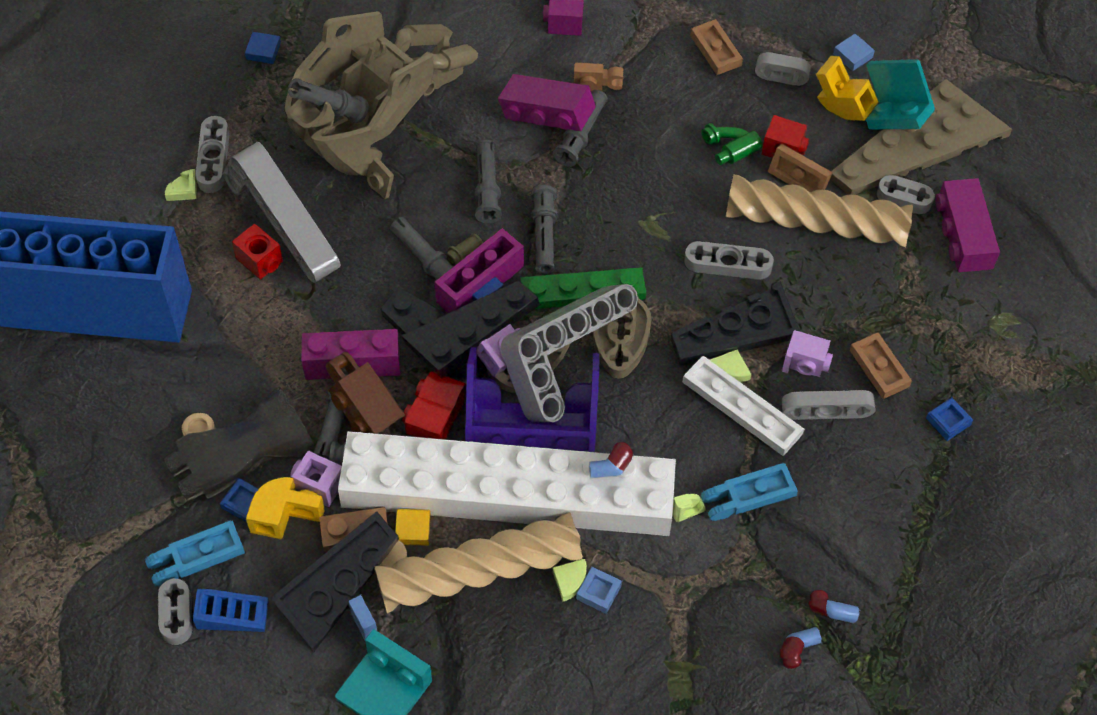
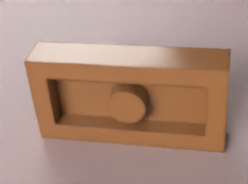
M716 19L691 28V38L716 75L742 66V56Z
M783 144L776 149L768 169V173L789 185H799L809 192L825 190L833 173Z
M879 332L851 344L850 352L882 399L910 387L911 378Z
M385 507L319 517L324 552L330 550L376 511L387 522Z

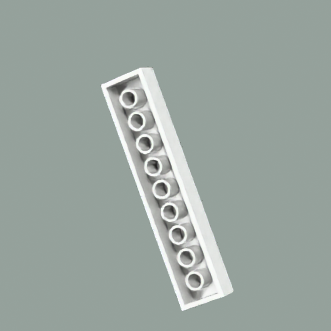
M348 431L338 493L341 508L368 510L385 507L386 512H397V509L430 510L431 516L524 524L543 520L554 522L561 515L570 512L575 528L669 536L673 514L676 459L632 456L631 462L621 475L590 478L589 462L606 460L610 454Z

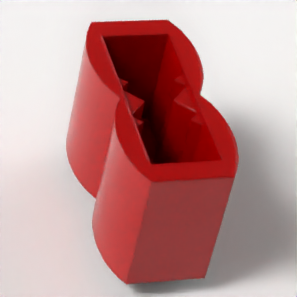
M432 371L426 379H421L416 388L415 396L417 398L412 405L408 404L404 410L405 416L402 417V422L405 423L406 434L420 438L446 440L454 420L459 415L466 400V383L446 376L441 378Z

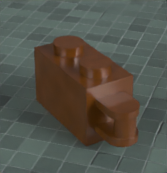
M343 352L326 363V370L336 383L328 390L331 394V400L335 407L346 415L353 432L380 434L405 416L368 362L359 367L348 352ZM345 368L349 375L345 376L341 369Z

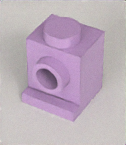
M511 324L482 341L477 347V355L493 377L507 368L501 354V343L507 335L520 329L514 330Z
M794 330L785 356L782 372L788 373L790 368L797 370L803 375H814L820 377L822 371L828 372L833 354L827 353L830 340Z
M307 451L303 459L297 460L291 470V478L294 479L296 490L313 491L322 496L325 506L330 507L338 494L342 466Z

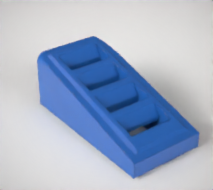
M197 589L193 621L196 629L265 632L269 599L268 597L212 589ZM207 605H213L212 615L206 614ZM222 605L227 606L226 617L220 616ZM236 606H242L240 619L235 618ZM250 607H256L254 621L248 620Z

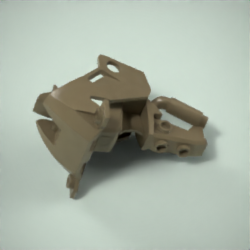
M378 11L328 19L323 26L322 41L297 68L293 79L299 78L305 82L321 86L330 83L343 73L340 90L347 91L352 97H364L368 102V114L359 123L350 122L345 116L338 117L340 121L333 123L335 114L327 101L324 103L322 112H320L322 107L292 98L287 94L285 112L288 125L293 133L336 170L346 175L367 177L369 186L384 199H387L390 196L394 175L380 161L382 152L376 147H371V145L391 134L422 95L429 96L435 89H439L442 85L455 80L463 74V67L471 65L477 60L478 53L467 44L450 48L449 39L453 32L442 24L406 25L397 32L396 41L393 44L384 37L382 14ZM348 24L346 32L336 37L337 30L341 26ZM437 45L432 53L426 52L421 57L410 58L405 54L409 46ZM327 48H329L327 52L321 57V59L314 65V67L311 70H309V68L321 56V54ZM289 88V90L298 92L296 89Z

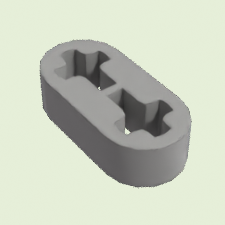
M771 52L760 54L755 67V73L762 79L797 86L807 83L811 70V65L805 59Z
M894 175L883 177L877 189L879 200L891 201L899 207L913 205L912 213L916 214L928 212L932 207L935 197L933 190L929 186ZM889 187L895 189L893 193L888 192ZM918 196L923 197L922 202L917 201Z
M175 578L165 581L158 592V626L163 639L171 645L184 643L192 634L191 592L185 581ZM174 590H179L180 595L177 597V606L173 607L170 596L173 595ZM177 616L181 627L178 628V633L172 634L170 628L173 627V617Z

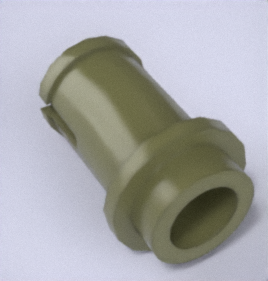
M472 233L457 246H450L447 250L448 252L445 253L448 257L447 261L454 267L483 244L482 239L477 234Z

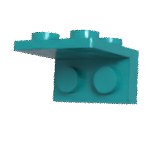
M920 60L870 61L867 64V69L879 104L866 118L868 128L920 129L935 111Z
M373 629L365 639L368 653L336 693V700L358 715H407L432 682L431 666Z

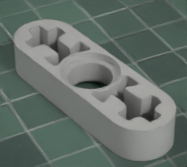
M210 116L201 124L195 175L199 189L205 193L219 191L225 182L223 172L227 163L229 130L226 120L220 116ZM218 128L216 131V139H212L211 133L214 131V129ZM210 150L221 152L218 157L213 159L205 157V154ZM209 169H213L214 176L210 181H207Z
M701 241L689 244L684 258L686 267L693 272L750 279L767 278L772 272L774 262L772 254L762 248ZM702 254V259L696 260L695 255ZM712 255H716L715 262H711ZM730 255L737 260V263L725 265L720 259L723 256ZM743 258L746 259V266H742ZM756 261H762L763 266L757 267Z
M866 390L791 392L784 395L781 399L783 414L792 420L865 418L871 416L876 411L874 395Z

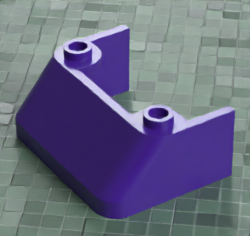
M471 347L467 363L465 441L585 452L595 451L599 353H593L592 382L575 383L566 391L565 410L562 418L556 422H532L525 417L519 403H501V388L496 381L489 378L476 377L477 347Z

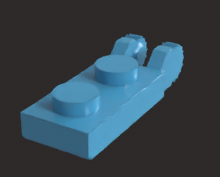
M782 463L726 480L724 484L706 489L700 496L703 503H712L728 496L730 502L717 505L708 512L710 520L716 521L728 518L734 513L737 515L795 497L798 490L786 464Z
M230 520L168 544L169 547L149 555L145 559V563L148 568L155 569L169 564L174 559L175 565L153 574V584L159 587L169 579L186 577L242 555L245 551L234 523Z

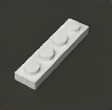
M702 356L683 376L682 382L782 456L803 435V427L705 356Z

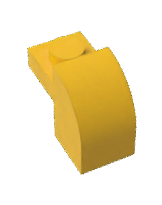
M830 56L816 73L823 89L817 98L828 111L843 119L865 121L879 103L869 79H850L840 56Z
M283 477L271 480L258 489L251 501L246 517L249 531L253 534L282 539L289 516L320 522L319 517L323 516L325 512L322 496L310 490L296 491L293 478Z

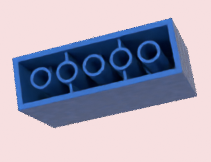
M0 212V327L180 343L192 288L174 227Z

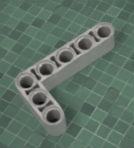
M256 142L232 156L223 172L227 185L235 195H240L246 190L250 191L308 279L316 283L340 268L341 264L336 253L260 142Z
M621 284L602 287L507 335L503 339L501 354L523 413L528 420L532 422H556L562 418L565 405L547 355L634 310L638 303V295L633 286Z

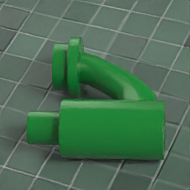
M708 123L701 130L702 137L708 145L718 144L720 138L735 139L723 145L722 151L715 155L716 162L719 165L726 162L733 164L763 147L762 140L755 131L748 132L737 127H715L712 123Z

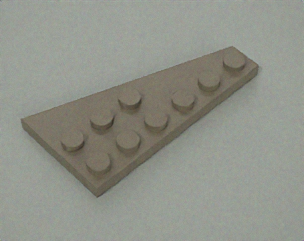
M945 79L930 91L935 111L920 129H883L833 169L830 181L847 195H856L879 186L880 180L885 176L903 177L908 175L909 171L916 168L924 169L959 156L966 149L977 146V148L988 144V141L995 138L1003 139L1009 137L1012 128Z

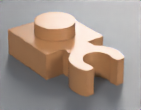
M575 63L574 83L589 85L590 91H602V86L620 90L623 84V68L612 67L607 70L603 69V64Z

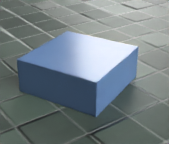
M853 34L835 46L833 55L840 56L842 62L854 71L872 59L875 50L858 35Z
M591 567L577 592L576 600L607 614L621 588L622 581Z
M360 595L348 602L351 615L365 640L373 629L377 631V626Z

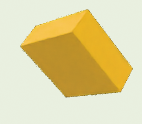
M397 509L395 533L398 535L399 541L404 545L429 546L430 510Z

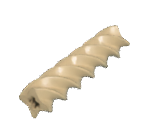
M733 174L726 217L734 218L744 215L749 220L759 223L774 220L779 225L788 228L804 225L809 230L817 233L834 230L846 238H856L864 235L875 243H887L894 240L900 246L906 248L912 223L913 205L899 207L888 200L869 202L858 195L839 197L835 193L823 189L809 192L805 188L793 184L779 187L775 183L764 179L749 182L745 178Z
M569 512L561 515L554 522L546 520L536 521L524 527L521 531L514 529L498 532L489 540L482 538L471 539L461 544L457 549L449 547L438 548L427 554L424 558L406 557L394 563L392 567L382 565L374 567L386 613L388 614L399 604L406 606L420 605L426 602L432 594L440 597L453 596L465 585L476 588L485 587L492 583L497 576L511 579L523 575L530 566L537 569H549L555 566L562 557L569 560H581L583 558L580 548V535Z

